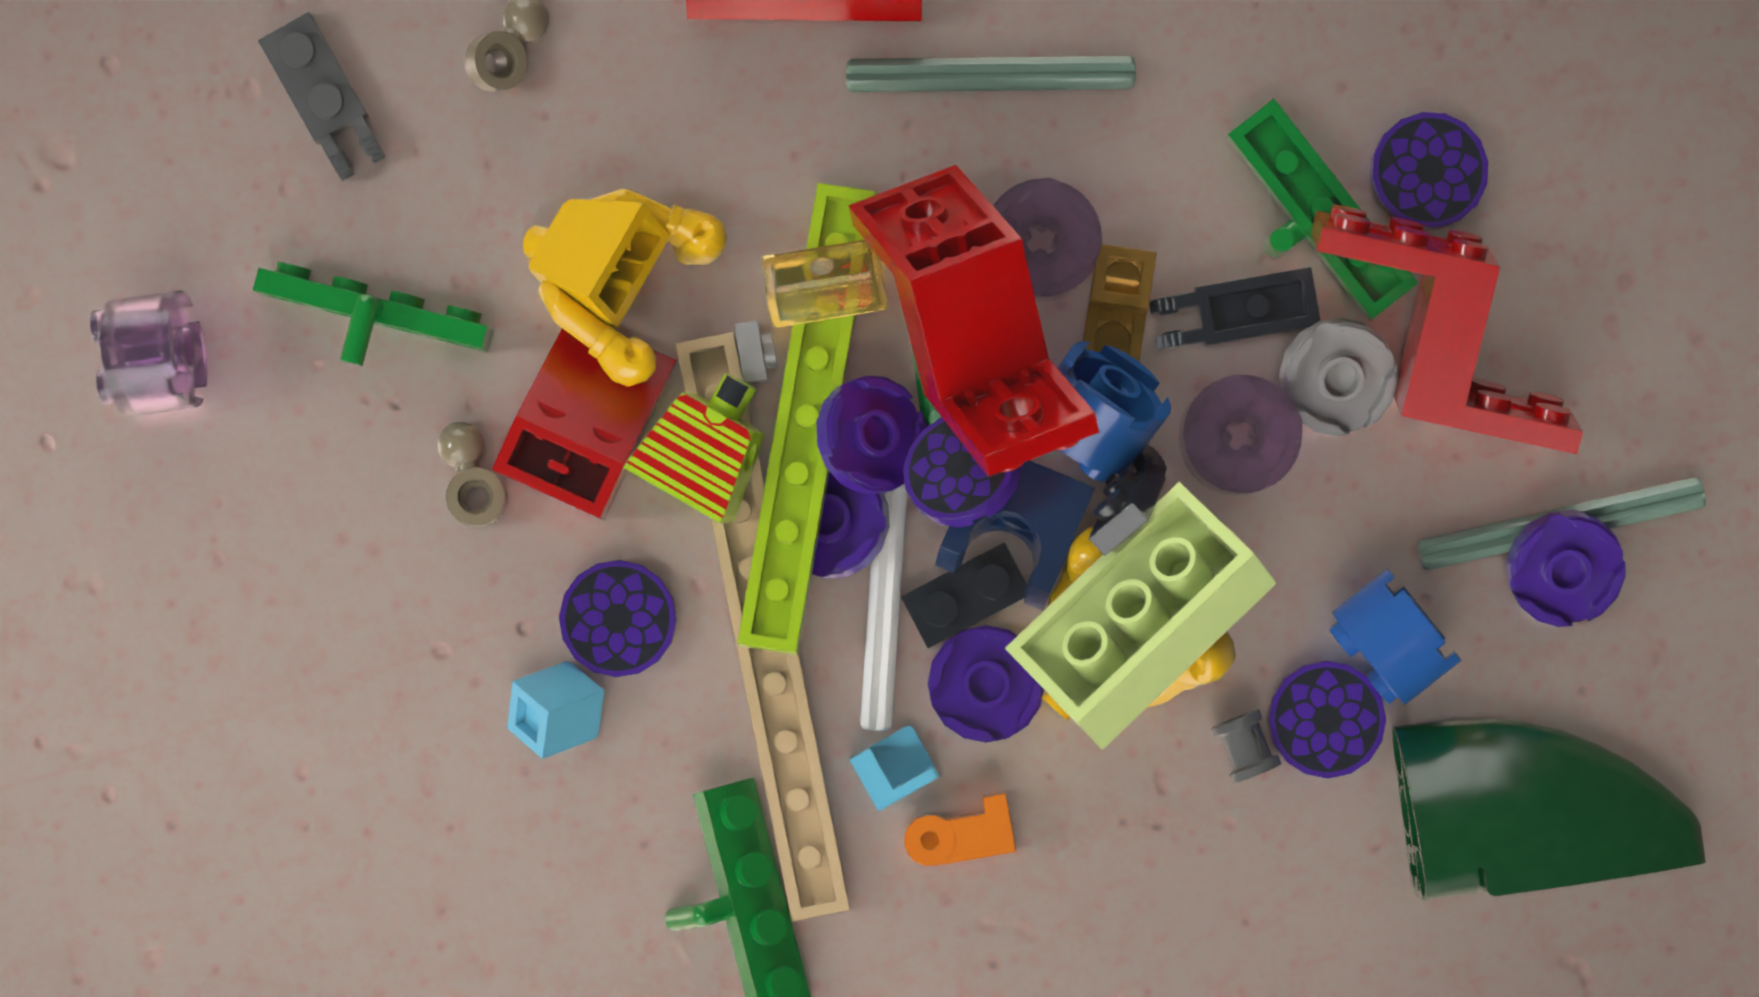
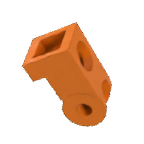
M1006 791L983 795L985 811L949 818L938 813H924L917 816L910 822L904 835V846L907 854L914 862L923 866H939L1016 852Z

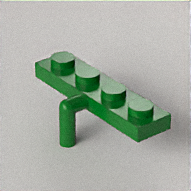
M1274 98L1227 134L1226 138L1290 219L1266 238L1264 249L1269 256L1280 257L1305 238L1369 321L1418 284V281L1410 271L1317 251L1311 235L1316 210L1330 213L1332 205L1361 209Z
M277 261L275 272L258 267L253 291L260 295L350 318L340 361L363 366L374 324L488 352L493 330L488 326L480 324L481 313L448 305L446 314L442 315L423 310L425 299L392 290L389 300L376 298L366 294L368 284L334 276L332 286L309 280L312 270Z
M754 778L743 779L693 793L719 898L699 904L669 909L665 915L667 927L673 931L706 927L726 920L745 997H811Z

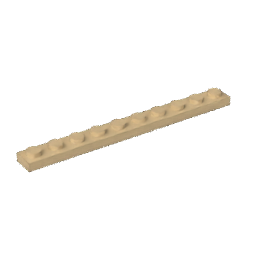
M733 332L675 343L685 392L695 393L710 401L725 373L743 381ZM748 405L741 419L752 425ZM758 455L738 514L733 523H718L711 519L791 919L794 922L850 910L799 653L797 656L742 647L737 644L765 487Z

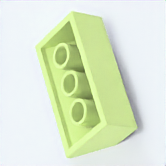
M1178 482L1155 504L1152 514L1145 524L1106 556L1102 555L1005 649L1103 750L1277 583L1257 556L1190 491Z

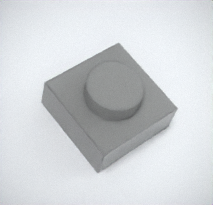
M758 321L734 324L743 381L749 385L768 383L767 369L777 367L772 333L761 334Z

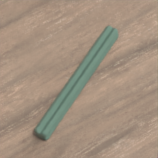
M1131 56L850 59L846 64V86L851 92L1130 89L1136 82V64Z
M1696 477L1422 539L1418 542V555L1425 570H1433L1510 552L1514 539L1531 521L1549 512L1577 510L1594 515L1608 528L1613 529L1703 508L1706 505V496L1701 480Z

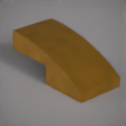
M1098 244L1083 341H1090L1086 350L1100 353L1106 344L1125 352L1140 362L1157 252Z

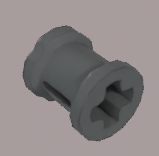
M1259 709L1231 718L1211 728L1215 737H1221L1233 767V771L1229 774L1232 783L1249 779L1281 765L1279 756L1271 754L1260 727L1259 721L1262 719V715Z

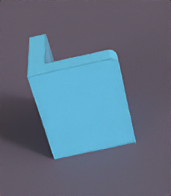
M568 661L512 681L507 729L542 759L591 741L599 734L605 690L573 663Z
M910 725L901 728L849 759L878 812L940 777L917 733Z

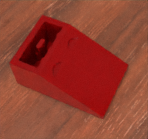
M562 328L526 395L491 470L605 520L628 471L624 466L638 448L677 360L653 350L657 357L655 372L647 381L627 387L613 382L604 372L597 358L588 353L589 348Z

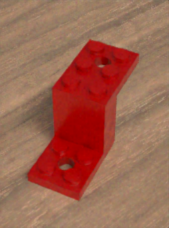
M957 165L848 205L853 226L894 275L924 395L988 477L999 472L1013 471L1022 466L1024 462L1054 450L1071 448L1080 440L1100 433L1093 409L1049 359L1021 237Z
M1332 205L1330 213L1316 210L1311 235L1317 251L1422 274L1398 369V384L1394 395L1401 416L1578 454L1583 430L1571 410L1563 407V399L1541 392H1530L1528 399L1505 395L1507 388L1501 384L1473 379L1501 267L1489 247L1482 245V237L1455 230H1448L1446 239L1436 237L1424 232L1425 225L1402 218L1391 217L1388 226L1372 223L1366 219V212L1341 205Z

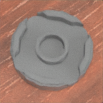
M1346 318L1318 321L1300 332L1285 351L1279 371L1282 397L1292 414L1314 432L1332 436L1351 434V431H1356L1361 427L1367 428L1377 422L1392 404L1398 384V372L1394 356L1386 340L1363 322Z

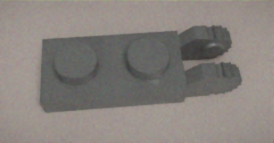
M309 12L258 40L313 140L318 145L321 144L342 181L354 175L348 156L344 150L340 149L334 138L335 135L353 126L359 137L360 146L366 156L371 158L374 163L386 157L365 119L369 115L316 21Z

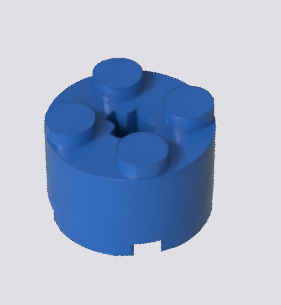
M1080 341L1070 348L1057 368L1095 412L1100 433L1082 439L1073 447L1061 451L1077 461L1087 476L1100 482H1106L1112 474H1120L1123 470L1134 465L1171 412V403L1168 396L1161 403L1159 397L1154 392L1160 382L1136 359L1106 344L1100 353L1086 350L1090 341Z
M1387 568L1332 611L1333 616L1338 622L1331 626L1329 631L1351 658L1359 651L1373 667L1366 677L1388 704L1399 698L1406 705L1462 660L1455 650L1446 657L1443 655L1439 648L1446 643L1444 641L1446 638L1405 587H1402L1396 593L1390 589L1387 584L1395 578V575Z

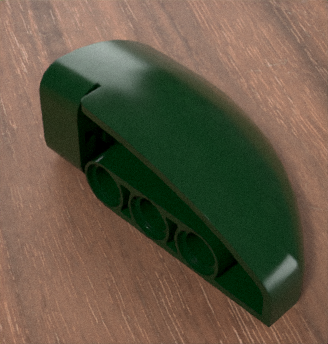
M1487 717L1449 718L1447 720L1394 726L1392 728L1393 751L1410 878L1414 894L1422 900L1477 894L1479 891L1488 892L1492 896H1503L1625 878L1706 863L1701 825L1693 811L1662 783L1633 762L1596 743L1560 729L1523 721Z

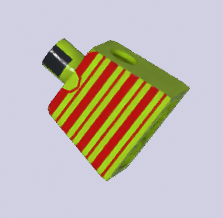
M725 373L710 401L695 393L682 392L630 456L624 468L716 522L733 523L738 514L764 438V433L741 419L756 389L739 378Z

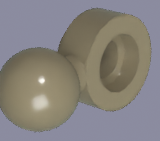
M511 0L505 7L502 16L504 31L480 35L470 43L465 54V68L468 77L478 88L487 92H498L511 89L523 80L528 67L527 53L523 43L538 40L544 35L549 25L548 11L540 0ZM488 53L496 60V70L494 73L486 65Z
M467 422L451 423L441 431L437 441V449L441 459L449 466L454 467L457 472L450 481L446 491L448 509L457 521L467 527H488L494 524L505 511L507 504L505 487L493 472L479 467L478 460L484 451V439L481 432L474 425ZM477 489L486 491L488 502L483 508L472 509L468 506L467 498L472 491Z

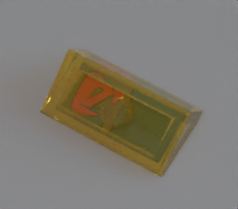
M865 240L761 257L766 300L771 323L774 327L881 311L888 307L882 261Z

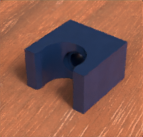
M1031 460L1024 462L1016 491L1002 510L990 518L984 515L980 519L972 520L974 525L962 528L948 527L940 545L935 566L954 573L962 565L967 547L973 539L983 533L998 530L1012 533L1025 542L1032 552L1035 565L1024 591V603L1043 611L1095 488Z

